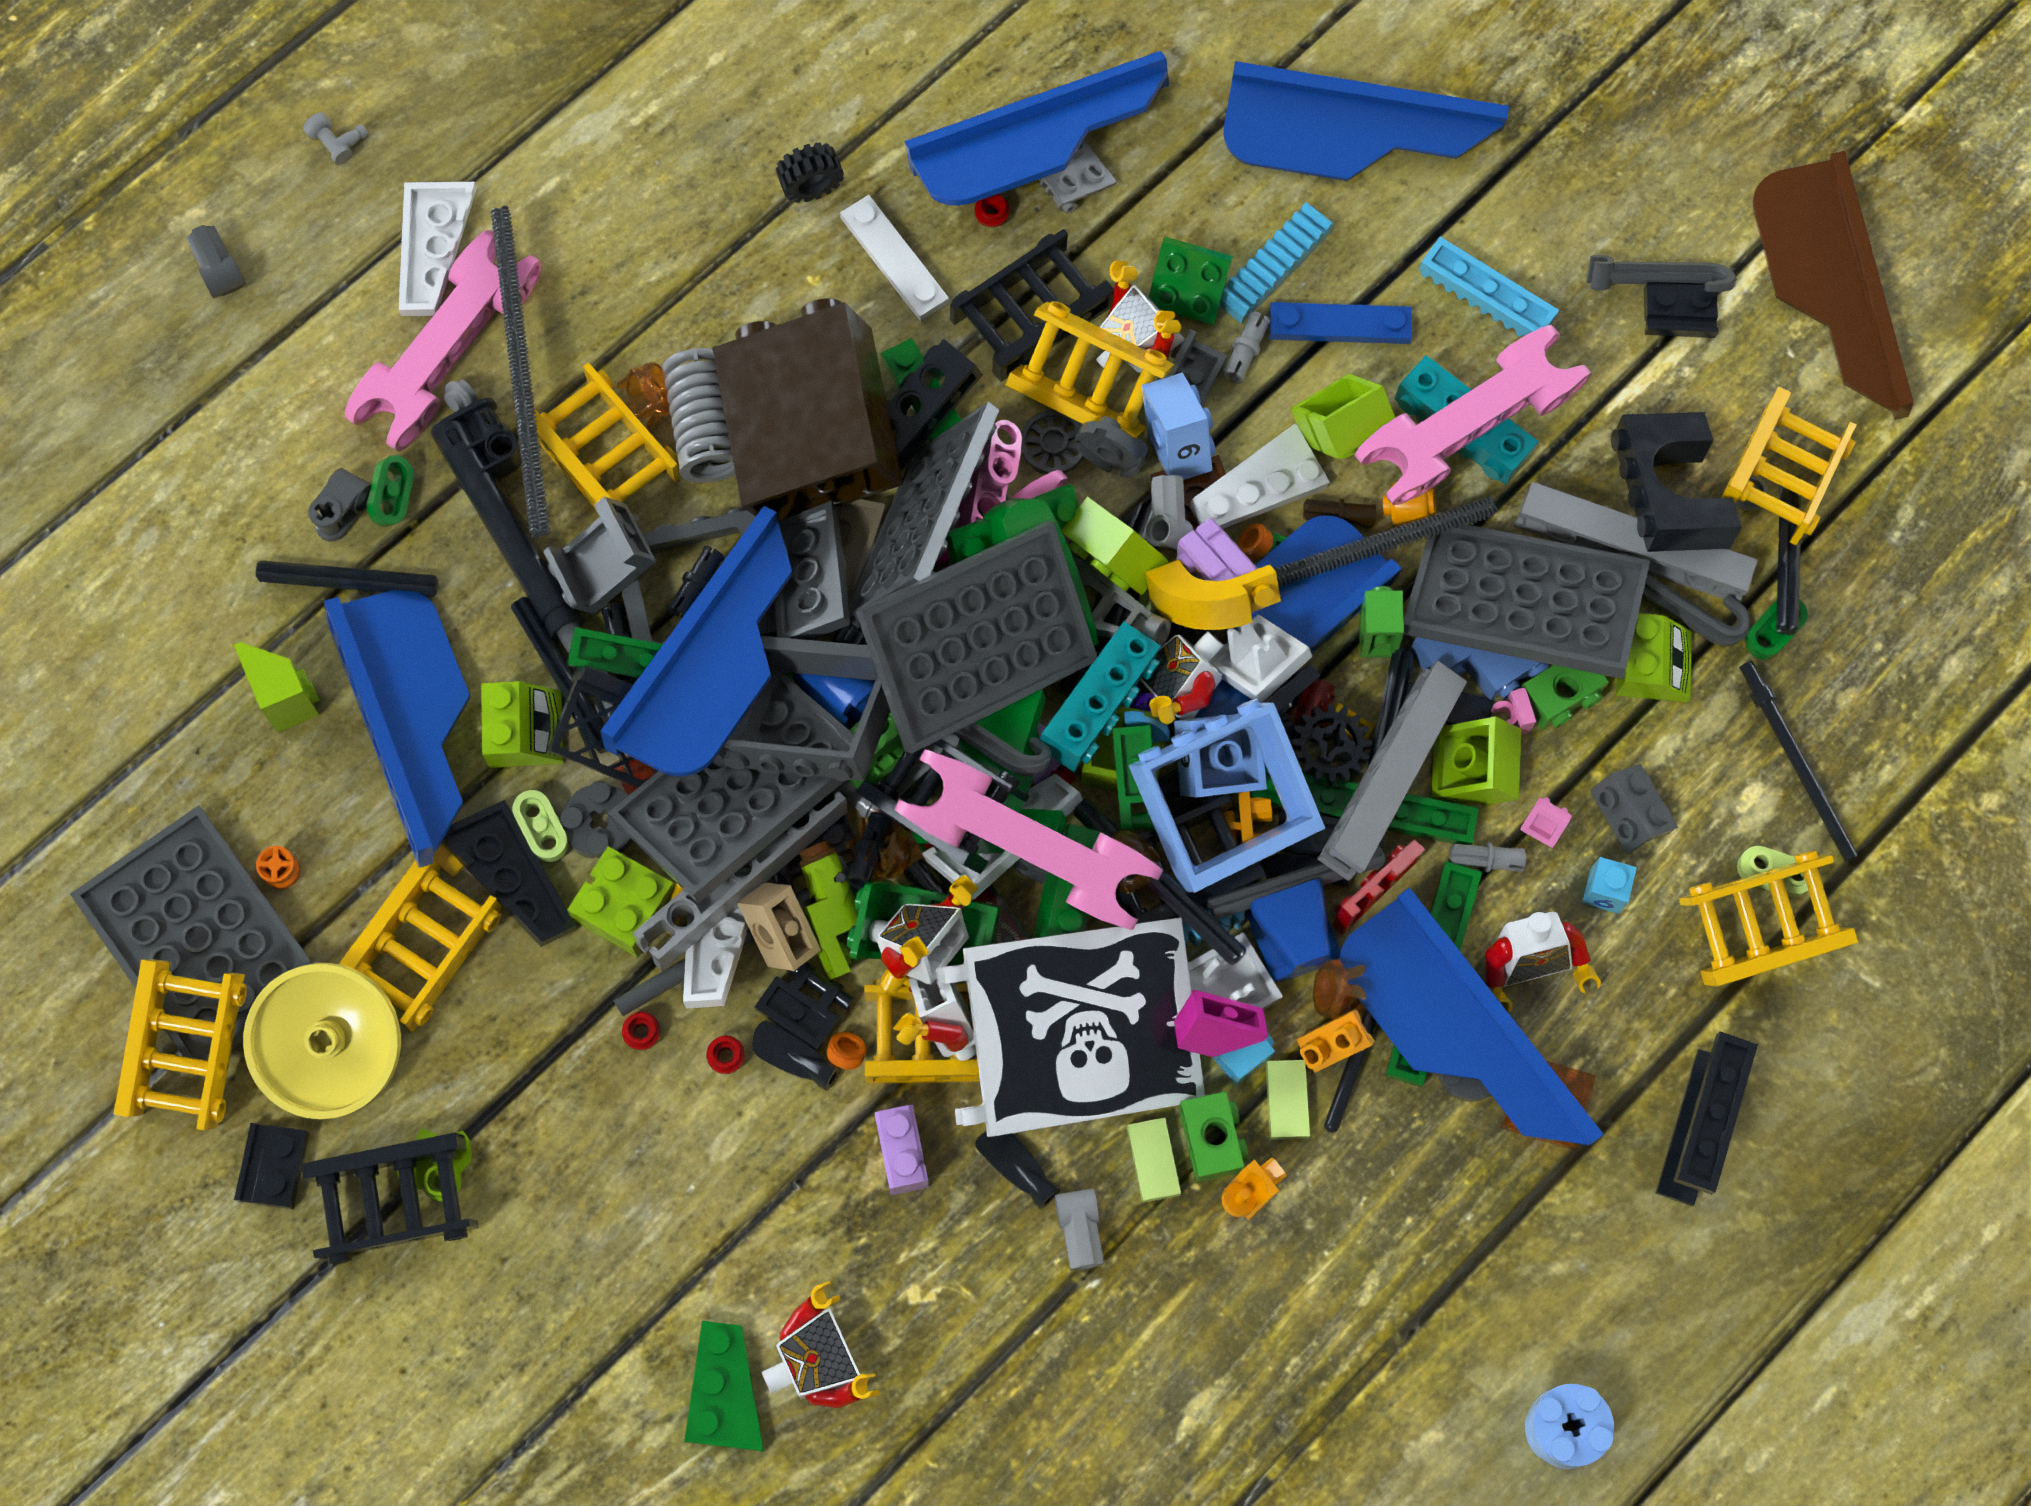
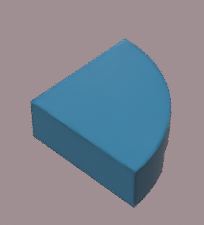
M1140 711L1124 712L1126 727L1151 725L1153 743L1170 740L1169 728L1159 718L1157 721L1145 717L1144 712Z

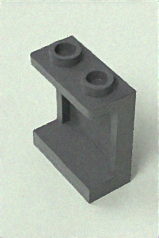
M605 496L594 505L600 516L564 548L558 549L548 546L544 550V554L549 562V571L558 580L563 590L562 596L564 601L575 610L578 609L591 614H595L656 562L628 505Z

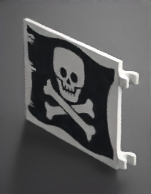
M1182 918L1138 923L1133 930L1117 926L963 948V964L936 968L938 984L966 981L968 985L983 1103L980 1106L955 1109L957 1125L963 1124V1126L985 1122L987 1137L1177 1106L1183 1100L1205 1096L1200 1054L1178 1048L1174 1025L1175 1018L1191 994Z

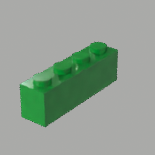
M1074 824L1065 825L1062 833L1067 838L1091 850L1100 834L1099 831ZM1048 871L1046 872L1033 938L1086 931L1089 914L1065 902L1074 884Z

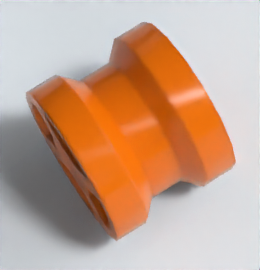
M271 846L263 850L257 857V872L266 884L273 889H288L299 879L301 872L300 864L286 848ZM283 868H287L284 869V871L280 873V875L278 876L279 871H281Z

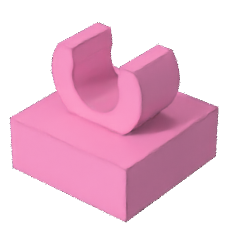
M1526 688L1511 691L1506 701L1496 702L1491 709L1492 714L1498 712L1506 713L1509 717V720L1506 722L1520 728L1521 735L1530 733L1536 723Z
M1539 797L1520 830L1553 848L1568 825L1572 815L1568 813L1567 808L1563 807L1560 809L1550 803L1549 798Z

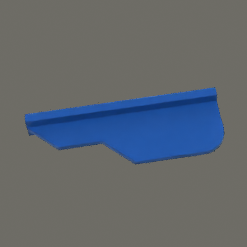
M1158 51L906 140L904 142L910 170L914 176H919L927 192L934 200L953 206L974 203L1063 171L1067 168L1088 132L1147 111L1159 89L1169 86L1166 57L1162 51Z
M1235 61L1223 137L1229 152L1237 160L1245 164L1349 181L1394 149L1457 159L1495 132L1502 131L1508 117L1509 106Z
M763 506L603 726L600 733L605 750L616 756L623 752L664 774L678 777L690 776L704 770L717 757L771 680V673L757 624L792 577V569L776 511Z
M1318 516L1306 521L1255 566L1258 569L1267 565H1271L1275 569L1276 566L1280 568V565L1284 566L1285 563L1291 562L1293 564V561L1297 562V559L1301 560V558L1306 560V557L1310 558V555H1318L1319 552L1323 554V551L1327 552L1328 549L1331 551V548H1340V545L1344 547V544L1348 545L1349 542H1357V540L1361 541V538H1365L1354 526L1344 519L1335 516ZM1376 551V556L1372 553L1371 558L1369 554L1367 559L1364 555L1363 560L1359 557V562L1355 558V563L1351 560L1350 565L1346 561V566L1343 562L1342 567L1338 564V569L1334 565V570L1330 567L1329 572L1325 568V573L1323 570H1321V574L1317 571V576L1313 572L1312 577L1308 574V579L1304 575V580H1302V577H1300V581L1295 578V583L1292 579L1291 584L1287 581L1286 586L1283 582V587L1278 584L1281 602L1252 612V620L1259 614L1308 646L1311 654H1313L1360 613L1365 591H1371L1372 588L1380 586H1391L1397 580L1402 568L1392 558L1387 561ZM1221 679L1213 691L1209 705L1200 709L1193 719L1223 714L1239 713L1237 707L1252 699Z
M391 590L341 604L339 597L325 600L326 621L417 865L421 868L434 864L433 856L463 805L442 746L470 700V694L438 612L427 597L418 592Z
M1410 887L1398 895L1395 901L1347 937L1340 952L1341 974L1356 997L1414 1071L1480 1080L1522 1136L1590 1146L1604 1135Z

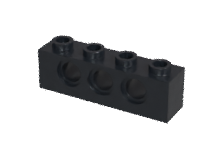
M945 339L939 345H934L927 351L922 365L915 373H909L903 379L898 393L892 400H887L892 431H897V437L894 441L901 471L983 376L972 361ZM945 376L944 382L940 387L930 388L934 378ZM921 403V408L916 415L907 416V411L911 405Z

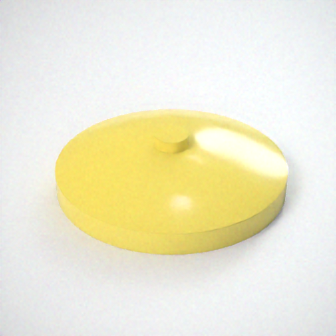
M314 963L283 973L260 992L247 1015L243 1033V1049L246 1064L254 1082L270 1101L283 1110L297 1116L311 1119H331L345 1116L362 1108L375 1099L387 1086L395 1072L400 1057L401 1031L398 1016L390 999L372 979L344 965Z

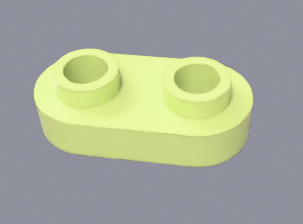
M528 790L519 794L513 803V815L531 850L541 861L554 862L559 860L568 849V840L565 830L548 798L536 790ZM530 808H538L540 810L536 817H528L526 815ZM548 839L556 841V845L552 849H545L543 843Z
M1753 846L1748 848L1739 857L1737 870L1741 878H1746L1796 861L1794 856L1763 846ZM1754 859H1761L1765 864V869L1756 867ZM1803 872L1799 873L1801 881H1795L1791 876L1783 878L1788 897H1800L1808 891ZM1768 883L1756 886L1770 891Z

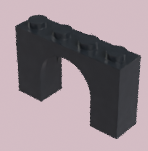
M1705 412L1623 414L1617 428L1612 431L1611 446L1614 451H1617L1620 461V476L1626 481L1629 490V505L1635 510L1638 520L1637 531L1644 540L1647 552L1730 549L1742 528L1733 497L1686 498L1667 489L1658 480L1654 472V467L1662 464L1703 462L1713 442Z

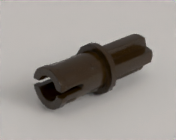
M1341 498L1339 502L1307 499L1303 505V519L1310 520L1318 516H1335L1344 519L1352 525L1374 527L1376 504L1346 503Z

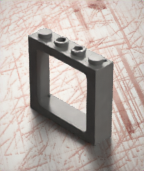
M735 508L728 511L725 515L718 517L700 516L692 519L690 523L678 526L673 524L660 525L654 531L642 533L651 552H657L737 533L743 535L755 519V516L744 508ZM636 578L622 590L632 638L655 642L651 637L639 580ZM774 602L757 624L760 636L777 637Z
M761 636L771 673V680L719 752L725 766L736 770L744 768L763 770L771 774L783 772L798 774L803 777L820 776L834 778L839 781H864L891 711L868 645ZM784 673H800L875 680L848 751L754 742L781 675Z

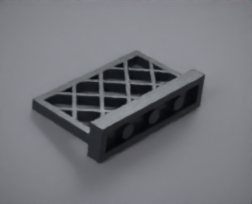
M586 665L577 667L571 679L573 683L547 751L636 788L640 787L652 776L643 780L634 777L628 762L635 760V758L631 756L626 758L623 752L618 755L620 761L609 766L601 764L594 748L602 745L603 740L592 744L584 726V723L600 716L605 725L609 720L607 713L617 709L633 685ZM580 692L593 697L599 712L581 719L576 708ZM602 701L613 706L605 709ZM572 715L575 722L568 725ZM577 727L586 747L575 752L560 747L565 731ZM588 751L591 759L580 754ZM622 765L625 773L618 771L614 768H617ZM651 767L653 774H656L658 770Z

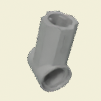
M1178 475L1153 477L1151 481L1152 517L1146 525V539L1153 546L1177 551L1179 540L1193 530L1190 522L1185 520L1183 477Z
M1094 1189L1055 1194L1059 1227L1064 1231L1070 1271L1103 1265V1253L1097 1228L1099 1214Z

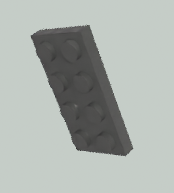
M832 501L778 521L792 569V577L774 600L777 637L812 640L851 625L838 508Z

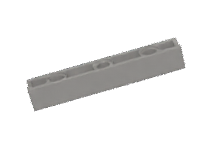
M1531 482L1514 527L1564 544L1616 554L1628 552L1634 557L1650 560L1649 574L1721 599L1731 596L1741 602L1742 596L1747 594L1758 561L1757 559L1728 549L1647 552L1644 540L1637 531L1638 520L1636 517Z
M1440 661L1434 662L1430 669L1423 670L1418 676L1317 859L1347 881L1354 877L1356 871L1358 873L1365 871L1467 683L1465 679Z
M839 791L834 795V800L821 810L815 811L813 808L802 816V818L809 821L805 826L800 828L790 826L744 865L752 869L748 875L744 877L732 875L700 903H697L685 890H682L633 932L637 946L645 954L648 952L652 954L655 965L661 971L666 969L738 907V901L764 882H767L848 812L846 798ZM682 915H689L694 918L692 923L686 927H679L674 924L676 919ZM664 932L670 933L672 938L660 950L655 946L653 948L648 946L650 942Z

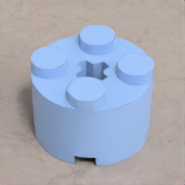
M1564 1384L1542 1393L1533 1402L1525 1420V1434L1530 1448L1540 1459L1560 1469H1573L1595 1462L1611 1447L1614 1434V1420L1608 1404L1595 1389L1579 1384ZM1567 1421H1574L1576 1429L1572 1432H1564L1562 1424Z

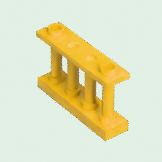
M1047 301L1038 307L1034 316L1046 321L1029 365H1020L1013 370L1008 377L1006 386L1082 424L1087 421L1099 422L1104 416L1110 417L1120 424L1121 430L1133 438L1142 440L1146 426L1140 424L1137 418L1144 403L1142 385L1153 382L1155 376L1163 379L1173 370L1175 364L1167 361V357L1157 350H1145L1070 313V308L1062 303ZM1060 328L1077 336L1078 339L1061 380L1054 381L1044 376L1042 369ZM1091 344L1109 352L1110 355L1093 395L1086 397L1075 391L1074 384ZM1125 360L1141 368L1142 371L1124 412L1118 413L1108 408L1105 401L1122 361Z
M589 362L583 366L588 382L587 385L549 413L542 412L539 414L534 410L536 412L534 420H537L535 428H538L536 431L539 437L537 439L539 441L538 444L595 510L594 505L604 496L623 502L664 470L675 483L681 479L676 453L668 445L665 448L660 445L612 390L614 385L608 375L603 370L597 372ZM596 395H599L610 407L608 411L570 439L565 437L561 440L554 432L557 429L556 425ZM619 420L632 432V435L593 464L587 463L583 465L576 457L579 455L578 450ZM643 445L655 460L615 490L610 488L605 491L598 483L601 481L600 476Z
M1778 386L1765 407L1721 498L1733 497L1735 504L1737 500L1742 502L1748 500L1796 524L1797 527L1790 543L1797 545L1804 533L1808 535L1813 533L1821 516L1815 513L1841 458L1846 460L1856 443L1855 440L1851 439L1856 424L1850 422L1842 435L1838 437L1790 413L1791 409L1785 405L1791 392ZM1783 425L1832 449L1833 451L1828 462L1779 438V433L1773 431L1774 427L1781 428ZM1763 450L1766 452L1772 450L1821 474L1817 485L1814 486L1765 462L1767 458L1761 455ZM1760 475L1809 499L1804 512L1753 487L1754 483L1749 481L1750 476L1757 477Z
M1817 850L1804 852L1794 856L1796 861L1794 863L1716 887H1712L1711 882L1689 888L1690 895L1678 898L1680 905H1698L1714 958L1711 961L1712 967L1700 970L1704 985L1718 987L1858 943L1854 928L1839 927V923H1834L1818 867L1834 863L1832 855H1818ZM1802 872L1819 925L1816 928L1817 934L1804 938L1803 933L1799 934L1783 881L1785 877ZM1766 883L1769 885L1784 938L1781 939L1782 945L1769 949L1768 944L1764 945L1748 889ZM1730 894L1734 896L1749 949L1746 950L1747 956L1734 960L1733 955L1728 954L1713 903L1714 899Z
M433 858L434 864L421 868L418 867L416 860L339 963L340 965L353 968L372 979L385 992L391 1003L405 1012L399 1021L412 1033L417 1026L422 1027L429 1020L434 1010L432 1005L484 933H490L497 926L502 916L500 911L503 909L498 900L491 895L482 906L440 879L439 871L441 867L435 858ZM424 892H434L473 918L460 937L417 909L416 903ZM402 922H410L451 949L438 968L394 940L395 936L393 934ZM379 953L381 955L387 953L428 980L415 999L371 971L372 967L370 965Z
M141 959L113 1115L125 1117L143 1115L144 1110L150 1106L198 1115L196 1129L199 1130L218 1128V1123L223 1120L226 1111V1101L223 1099L238 1010L243 1005L247 993L246 984L243 983L245 974L224 973L221 984L174 976L169 971L171 964L169 961ZM169 991L219 999L215 1022L165 1014V1010L162 1009L165 994ZM165 1029L211 1037L212 1043L208 1061L158 1052V1049L155 1048L158 1032ZM155 1068L205 1076L202 1098L196 1099L152 1091L149 1086L151 1071Z
M880 979L874 980L873 985H864L866 1001H877V1055L873 1056V1061H865L866 1084L980 1082L977 1059L973 1060L972 1057L968 1060L960 1061L954 1054L950 1056V1060H935L934 1055H931V1041L923 1040L922 1035H917L915 1038V1055L911 1056V1060H896V1056L892 1055V1001L915 1000L913 993L908 990L909 987L906 985H902L897 994L891 993L881 986L882 981ZM955 984L969 1009L968 985ZM915 1003V1016H916L917 1018H919V1020L921 1021L920 1016H919V1013H918V1010H917V1006H916V1003Z

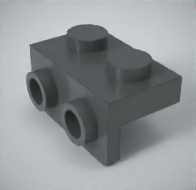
M1190 329L1185 340L1173 349L1171 358H1174L1173 364L1175 365L1173 370L1164 378L1183 372L1189 385L1196 386L1200 396L1201 407H1203L1227 361L1228 355L1196 341L1197 332Z
M1641 764L1614 772L1591 789L1592 796L1626 853L1636 850L1646 842L1668 835L1678 828L1668 807L1662 801L1652 784L1651 778Z

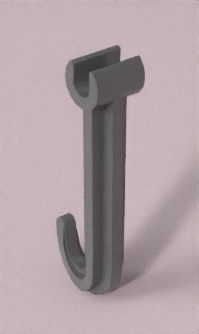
M1598 254L1590 256L1586 283H1591L1590 289L1607 290L1611 284H1646L1647 282L1689 285L1705 284V291L1723 292L1732 290L1736 285L1737 279L1735 273L1730 268L1717 263L1614 261L1612 257Z
M1628 552L1619 553L1621 555L1634 557L1632 554ZM1647 574L1642 597L1710 642L1719 646H1732L1738 644L1747 635L1751 626L1750 616L1746 608L1738 600L1731 596H1726L1722 601L1723 605L1736 615L1738 619L1737 626H1728L1650 574Z
M975 722L952 733L1017 775H1037L1043 772L1051 761L1052 753L1050 747L1036 737L1030 738L1029 747L1038 755L1029 756L1022 754Z

